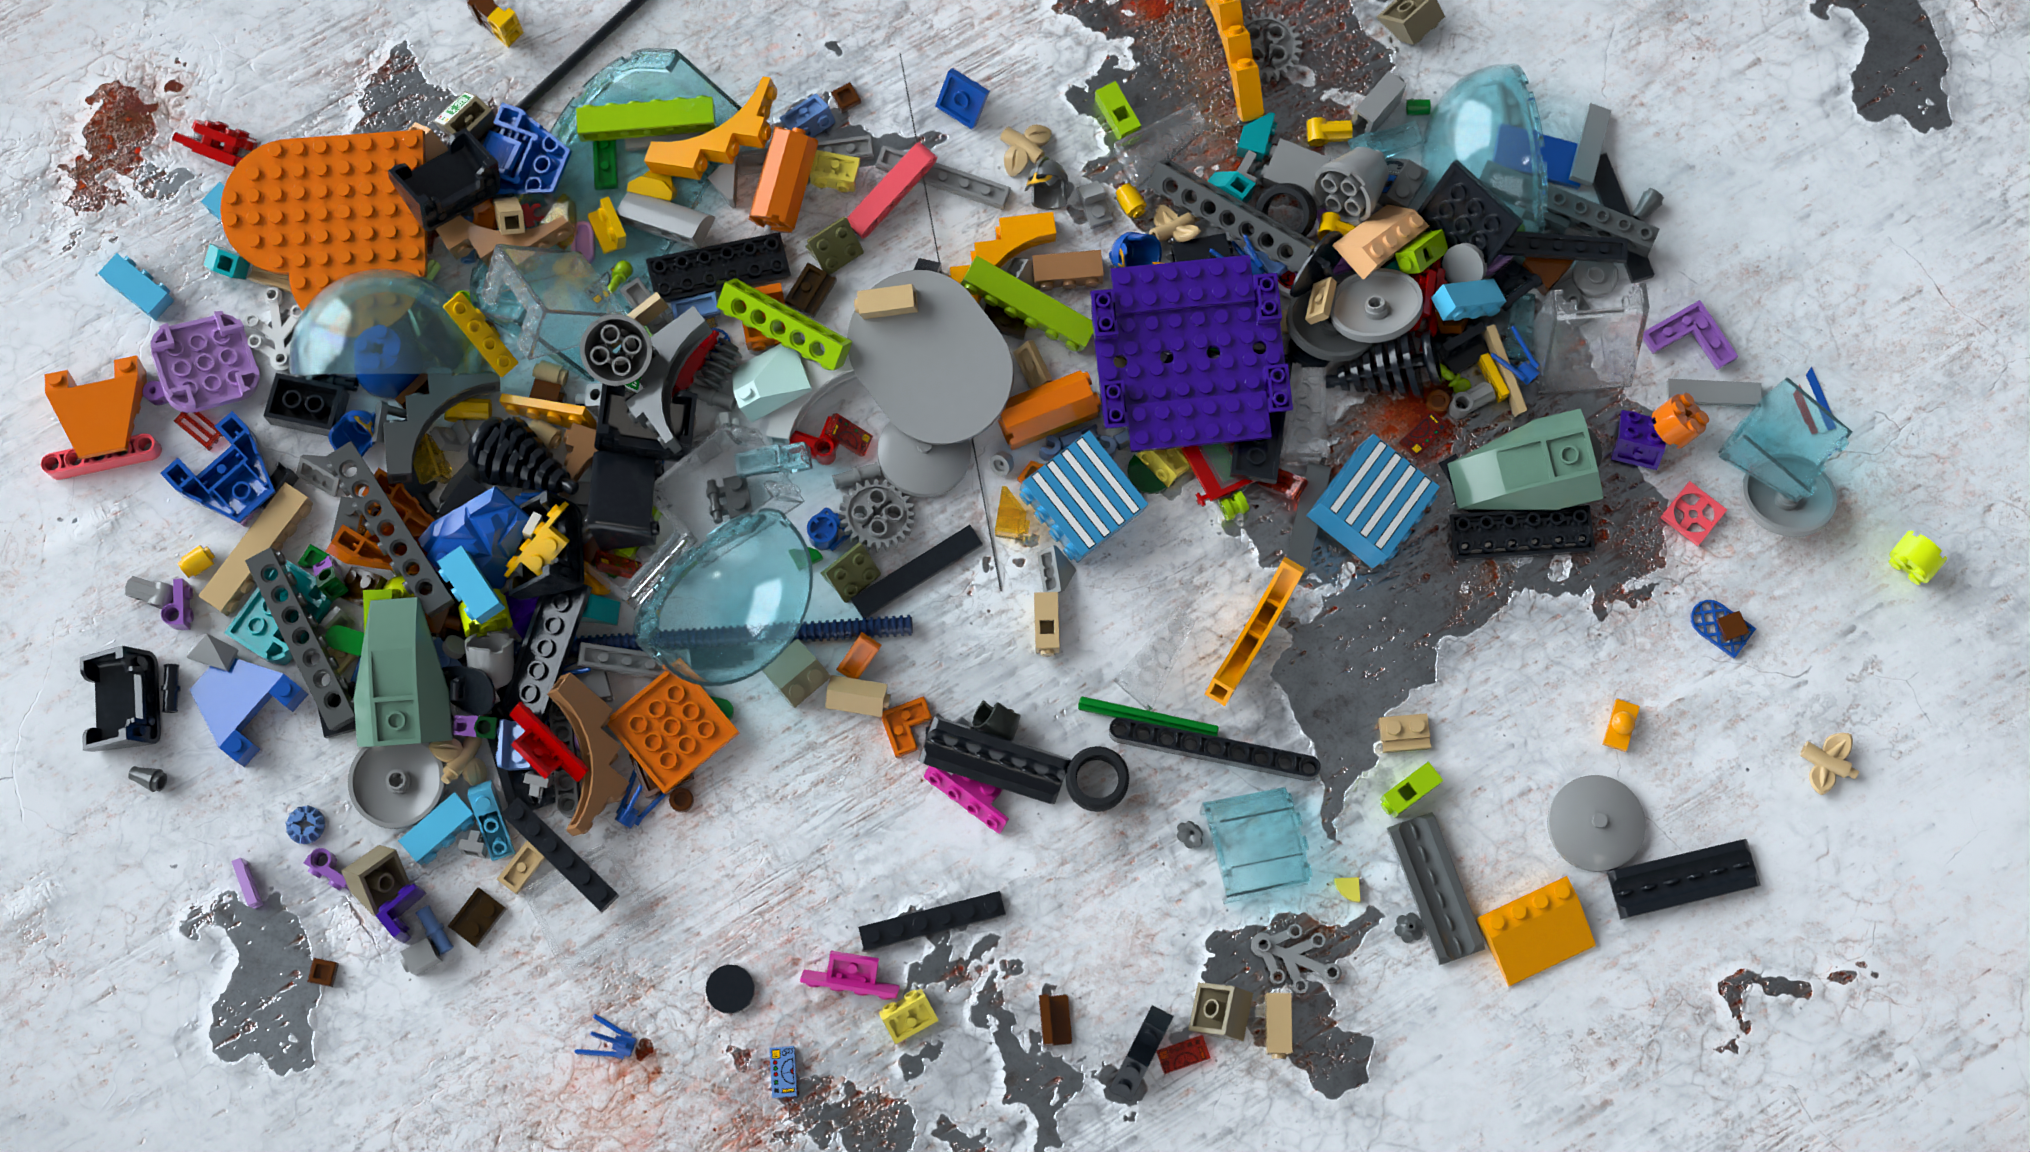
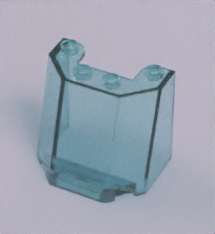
M1786 377L1763 396L1750 414L1739 422L1719 449L1718 456L1725 462L1793 501L1798 502L1803 497L1809 498L1816 491L1817 487L1815 484L1817 481L1814 477H1818L1826 469L1824 463L1829 456L1836 451L1842 452L1850 442L1847 439L1853 431L1791 379Z
M1285 787L1202 803L1199 810L1200 815H1206L1225 889V895L1222 899L1223 904L1307 885L1310 882V877L1313 875L1310 863L1307 861L1306 850H1309L1308 841L1305 835H1301L1299 828L1302 826L1301 815L1299 812L1295 813L1292 795L1287 792Z

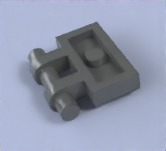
M746 474L722 478L724 484L722 487H718L714 479L707 481L706 495L710 499L711 506L709 507V512L713 517L714 523L719 524L723 522L722 516L729 515L731 522L754 518ZM726 497L727 504H720L719 498Z

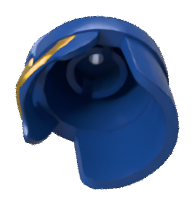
M1126 232L1113 243L1112 249L1109 252V258L1117 268L1150 265L1153 262H1161L1162 247L1160 241L1154 235Z
M352 410L343 415L328 434L329 442L333 449L337 450L351 441L363 457L369 448L375 444V442H372L376 413H370L365 410Z

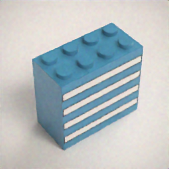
M1090 430L1025 479L1019 489L1021 492L1019 496L1027 506L1030 504L1034 508V515L1041 524L1046 523L1050 528L1048 531L1054 541H1060L1065 547L1063 549L1065 555L1071 561L1074 559L1077 563L1140 515L1148 505Z
M1373 433L1357 447L1306 516L1373 569L1378 564L1384 565L1388 559L1391 560L1399 550L1397 546L1401 541L1404 542L1412 533L1410 528L1414 523L1417 524L1425 515L1423 510L1427 506L1430 507L1438 497L1435 493L1440 486Z

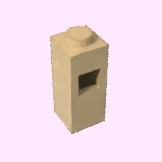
M517 197L493 199L496 223L501 235L525 233L523 210Z
M913 284L857 291V299H854L855 311L863 319L918 312L917 290Z
M1058 592L1034 593L1035 651L1043 657L1054 656L1055 653H1059L1060 649Z
M831 675L827 687L825 708L882 717L884 708H889L891 694H887L888 684Z
M1266 993L1265 1055H1271V1059H1286V1055L1292 1054L1291 993Z

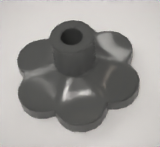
M1192 821L1178 824L1177 830L1179 832L1177 833V838L1179 841L1184 842L1187 848L1200 847L1203 844L1201 838L1203 831L1198 825Z
M1410 912L1406 916L1400 915L1396 919L1397 926L1394 932L1397 936L1401 937L1403 942L1410 943L1413 940L1418 941L1422 938L1424 925L1415 913Z

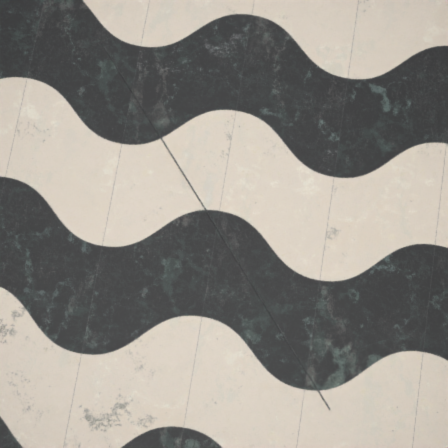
M900 53L899 55H900V60H901V64H902V70H903V75H904V80H905V86H906L907 97H908V102H909V108H910V113H911V119H912V124H913V129H914V135H915L916 143H918V142H917V137H916V132H915V126H914V121H913V115H912L911 105H910V99H909V94H908V88H907V83H906V78H905V72H904V67H903V62H902V56H901V53ZM923 176V183H924V188H925V193H926L927 204H928V208H929V214H930V219H931V225H932V230H933V236H934V241H935V247H936V252H937V256H938V262H940L939 254H938V249H937V244H936L935 233H934V227H933V222H932V216H931V211H930V206H929V200H928L927 190H926V185H925V179H924V176ZM972 438V444H973V449H974V455H975V460H976V465H977V470H978V476H979V481H980V487H981V492H982V497H983V502H984L985 514H986V519H987L988 529H989V535H990V540H991V545H992V550H993L994 562H995V567H996V571H997V577H998L999 588H1000V592H1001L1002 590H1001L1000 579H999V574H998V568H997V564H996V558H995V553H994V547H993V542H992V537H991V531H990V526H989V520H988V515H987V510H986V505H985V499H984V494H983V488H982V484H981L980 472H979V467H978V462H977V457H976V452H975L974 440H973V438Z

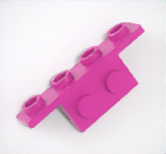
M928 766L924 778L931 785L936 786L950 799L985 823L990 829H993L998 834L1003 831L1009 818L991 805L1001 794V788L957 774L951 775L947 771Z
M832 950L829 956L827 973L804 969L800 978V982L806 983L809 987H830L831 990L838 992L844 990L854 991L857 995H877L884 1000L897 998L900 988L899 985L876 981L879 958Z

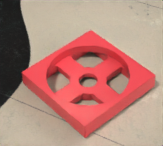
M1689 481L1660 518L1696 546H1699L1727 509ZM1688 494H1695L1700 499L1695 505H1689L1681 498ZM1707 504L1714 511L1712 522L1703 516L1702 510ZM1674 507L1683 513L1684 519L1680 524L1675 519ZM1695 510L1698 516L1696 518H1691L1689 516V511ZM1696 523L1705 529L1702 532L1687 531L1691 524Z

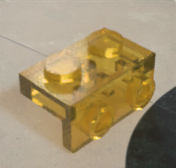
M427 433L417 449L413 464L419 483L424 485L436 480L442 484H447L452 478L450 474L452 473L451 465L445 459L443 453L445 451L440 450L432 436Z

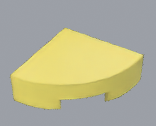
M1359 877L1334 878L1335 887L1344 898L1351 902L1360 903Z

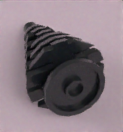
M1409 330L1400 336L1401 347L1397 338L1388 340L1389 358L1384 343L1379 342L1375 345L1376 365H1374L1373 355L1369 349L1362 355L1363 368H1361L1358 358L1350 360V371H1347L1345 364L1337 368L1338 374H1330L1323 377L1325 388L1331 389L1340 385L1342 390L1350 391V383H1353L1357 392L1365 393L1364 380H1367L1370 392L1379 394L1378 377H1380L1385 394L1394 395V377L1400 396L1409 397V379L1413 395L1416 398H1424L1421 375L1422 367L1427 368L1433 385H1442L1441 366L1431 330L1424 331L1421 335L1423 353L1417 354L1414 340Z
M514 416L512 419L509 417L505 420L501 417H491L485 420L472 436L468 449V459L472 466L479 469L481 479L487 485L526 488L529 490L538 489L544 492L547 490L552 493L565 491L570 495L578 492L579 484L570 479V473L553 457V453L546 448L544 442L531 430L524 419L522 420L520 417Z

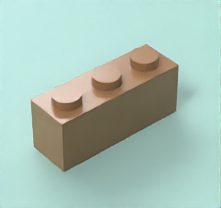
M1101 250L1032 255L1035 289L1050 291L1058 287L1073 289L1081 285L1096 287L1099 284H1103L1104 273Z

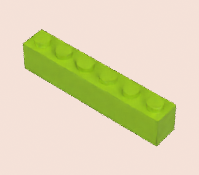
M699 95L688 99L676 97L673 100L664 101L662 99H653L650 102L630 101L627 104L607 103L604 106L588 104L576 108L577 134L581 142L709 132L716 128L713 97Z
M977 255L961 282V285L970 294H978L984 298L987 304L991 306L997 305L1003 308L1007 315L1024 320L1028 327L1044 331L1048 338L1060 340L1071 351L1081 352L1093 334L1091 319Z

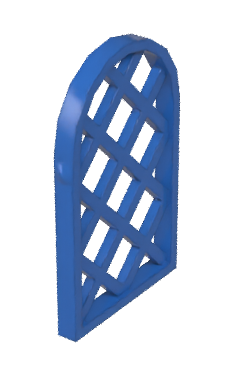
M1715 600L1699 602L1691 612L1693 628L1698 634L1734 659L1743 646L1746 645L1756 628L1745 621L1750 632L1745 640L1743 635L1741 636V641L1733 642L1732 639L1729 640V643H1721L1720 635L1722 633L1719 632L1716 622V612H1724V616L1734 612ZM1710 603L1711 610L1703 611L1702 604ZM1714 604L1721 607L1722 609H1715ZM1699 606L1700 611L1695 612L1696 608ZM1712 613L1714 621L1705 622L1704 614ZM1694 615H1701L1702 623L1695 624ZM1714 624L1716 633H1707L1706 625ZM1697 626H1703L1704 633ZM1710 636H1717L1718 643L1710 638ZM1741 644V646L1735 653L1734 645ZM1723 646H1730L1731 652Z

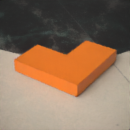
M924 696L883 711L881 719L896 758L918 750L911 727L932 720Z

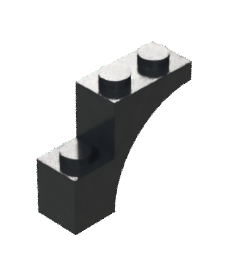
M1154 1005L1151 1006L1109 1089L1110 1091L1132 1101L1174 1017L1173 1015Z

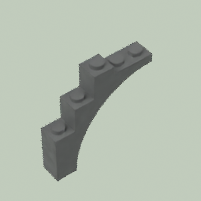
M694 306L650 337L651 343L654 346L652 353L655 357L651 359L648 368L641 376L642 379L639 380L644 389L625 402L630 409L627 414L634 424L639 422L644 429L649 427L653 434L658 432L660 436L657 437V440L664 449L669 447L674 454L679 452L682 447L674 434L671 423L670 404L673 388L678 374L688 357L700 343L713 333Z
M444 366L427 369L429 394L413 393L405 396L407 421L392 420L388 423H383L388 484L413 483V464L416 452L425 433L432 424L447 410L464 400L481 394L501 391L500 376L491 371H485L481 374L460 373L452 376L451 367L446 368Z

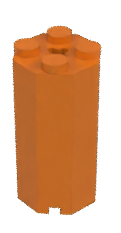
M774 127L748 217L750 221L760 227H765L766 224L771 226L773 231L792 233L795 229L818 147V140L805 135V130L800 128L786 130L782 127Z
M1080 370L1010 397L1004 411L1000 415L1001 418L998 420L1007 444L1010 445V449H1017L1043 439L1048 435L1056 434L1097 418L1098 413H1100L1099 406L1101 402L1096 392L1093 393L1090 385H1092L1089 373H1082Z

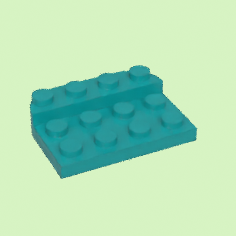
M287 560L285 566L288 572L291 571L294 574L298 583L295 586L298 592H302L308 602L306 608L309 614L312 613L315 616L319 625L333 602L318 589L314 576ZM277 569L271 571L269 576L271 581L277 578ZM257 587L224 634L269 663L287 665L293 659V656ZM284 590L280 594L281 602L287 600V590ZM294 611L291 614L290 620L292 623L298 620L299 613ZM308 632L303 633L301 636V642L305 644L309 639Z

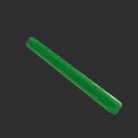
M1083 696L1079 699L1078 709L1085 712L1113 718L1123 717L1217 736L1219 731L1217 725Z

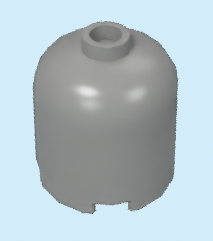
M487 631L486 636L477 637V633L466 638L467 666L486 672L494 684L495 691L507 685L512 680L514 670L513 638L510 639L509 634L502 631Z

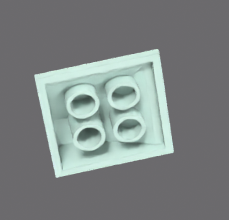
M781 343L732 369L733 392L737 404L751 422L812 391L799 352L794 349H788L782 346Z

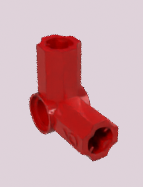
M828 416L819 438L795 430L790 438L789 451L816 459L822 465L833 463L841 441L837 437L847 427L844 425L845 421L842 420L840 423L838 421L839 417ZM837 423L839 427L834 436L831 433ZM824 448L830 449L826 454L819 453Z

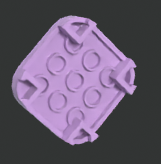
M214 311V316L169 326L168 323L159 326V330L150 340L151 356L165 397L169 404L178 411L185 413L199 412L242 401L251 397L257 390L259 367H257L251 348L248 345L244 325L240 319L237 320L231 315L224 314L223 311Z

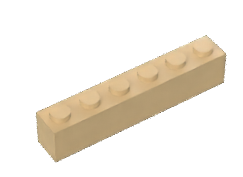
M285 482L198 596L227 617L230 613H233L238 608L244 594L249 593L254 586L255 580L245 560L269 547L281 551L283 543L296 532L298 523L302 518H306L312 510L311 506L314 503L307 496Z

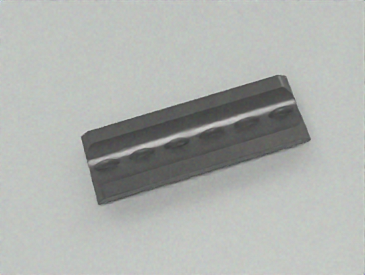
M1431 812L1387 827L1439 966L1485 950L1483 939L1434 814Z

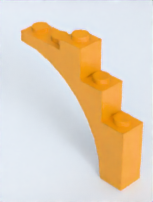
M1206 0L1224 46L1233 84L1237 114L1242 122L1259 119L1264 116L1259 69L1252 57L1250 34L1244 27L1241 0Z
M762 76L755 92L747 103L732 118L719 127L687 140L673 142L651 141L644 159L651 173L701 180L703 172L707 169V161L733 164L735 156L739 153V145L764 149L767 140L771 137V127L766 120L769 119L772 103L777 98V88L771 77Z
M1046 212L999 218V226H995L996 240L974 242L975 251H970L971 261L977 255L1001 269L1009 260L1023 251L1041 244L1056 242L1054 213ZM970 265L950 267V275L946 276L961 284ZM978 294L972 295L979 304L982 297Z
M1284 557L1257 607L1214 675L1204 695L1226 706L1284 611L1306 568Z

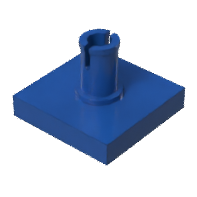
M951 68L946 75L935 107L968 128L973 129L978 123L990 91L956 69Z

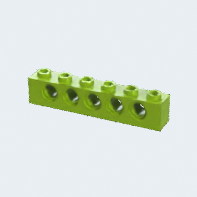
M736 278L724 283L716 307L723 310L725 315L743 321L742 323L747 327L758 329L765 337L774 338L780 341L782 346L800 352L802 357L815 360L826 370L834 371L844 365L853 341ZM743 301H744L745 304H746V309H745L744 306H743V303H742ZM762 312H764L766 320L763 318ZM781 322L784 323L785 330L782 328ZM801 333L805 336V341L802 339ZM820 343L823 344L825 352L821 349Z

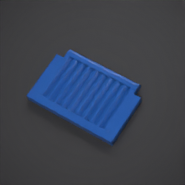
M489 130L483 146L498 161L499 173L507 175L509 170H513L524 144Z

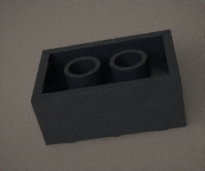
M276 373L263 417L271 425L328 436L332 427L345 415L350 394L344 386Z

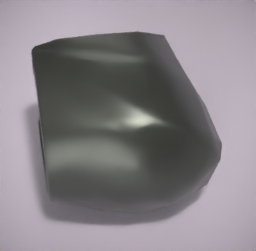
M983 700L975 711L972 724L975 729L1013 740L1021 715L1015 713L1013 709L1006 708L999 702L992 707Z

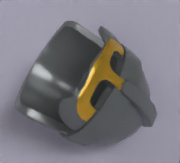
M1047 156L1040 158L1035 167L1029 172L1025 191L1032 187V205L1036 208L1047 210L1062 208L1067 204L1068 175L1058 162L1049 160Z

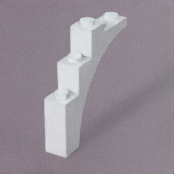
M849 354L844 365L834 371L822 368L820 363L815 360H805L804 368L812 391L770 413L766 432L769 443L789 446L792 434L798 429L805 414L814 403L831 388L848 379L857 377L851 365Z

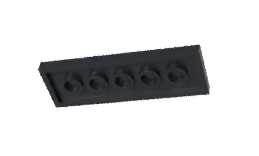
M1253 349L1254 352L1257 354H1263L1266 352L1262 350ZM1284 354L1285 364H1288L1289 378H1291L1293 362L1288 354ZM1286 411L1269 413L1271 439L1234 442L1229 477L1276 484Z
M583 584L574 590L539 596L514 666L512 680L508 683L499 708L500 710L511 713L515 706L522 702L545 724L553 701L547 694L559 677L562 676L592 590L591 586Z

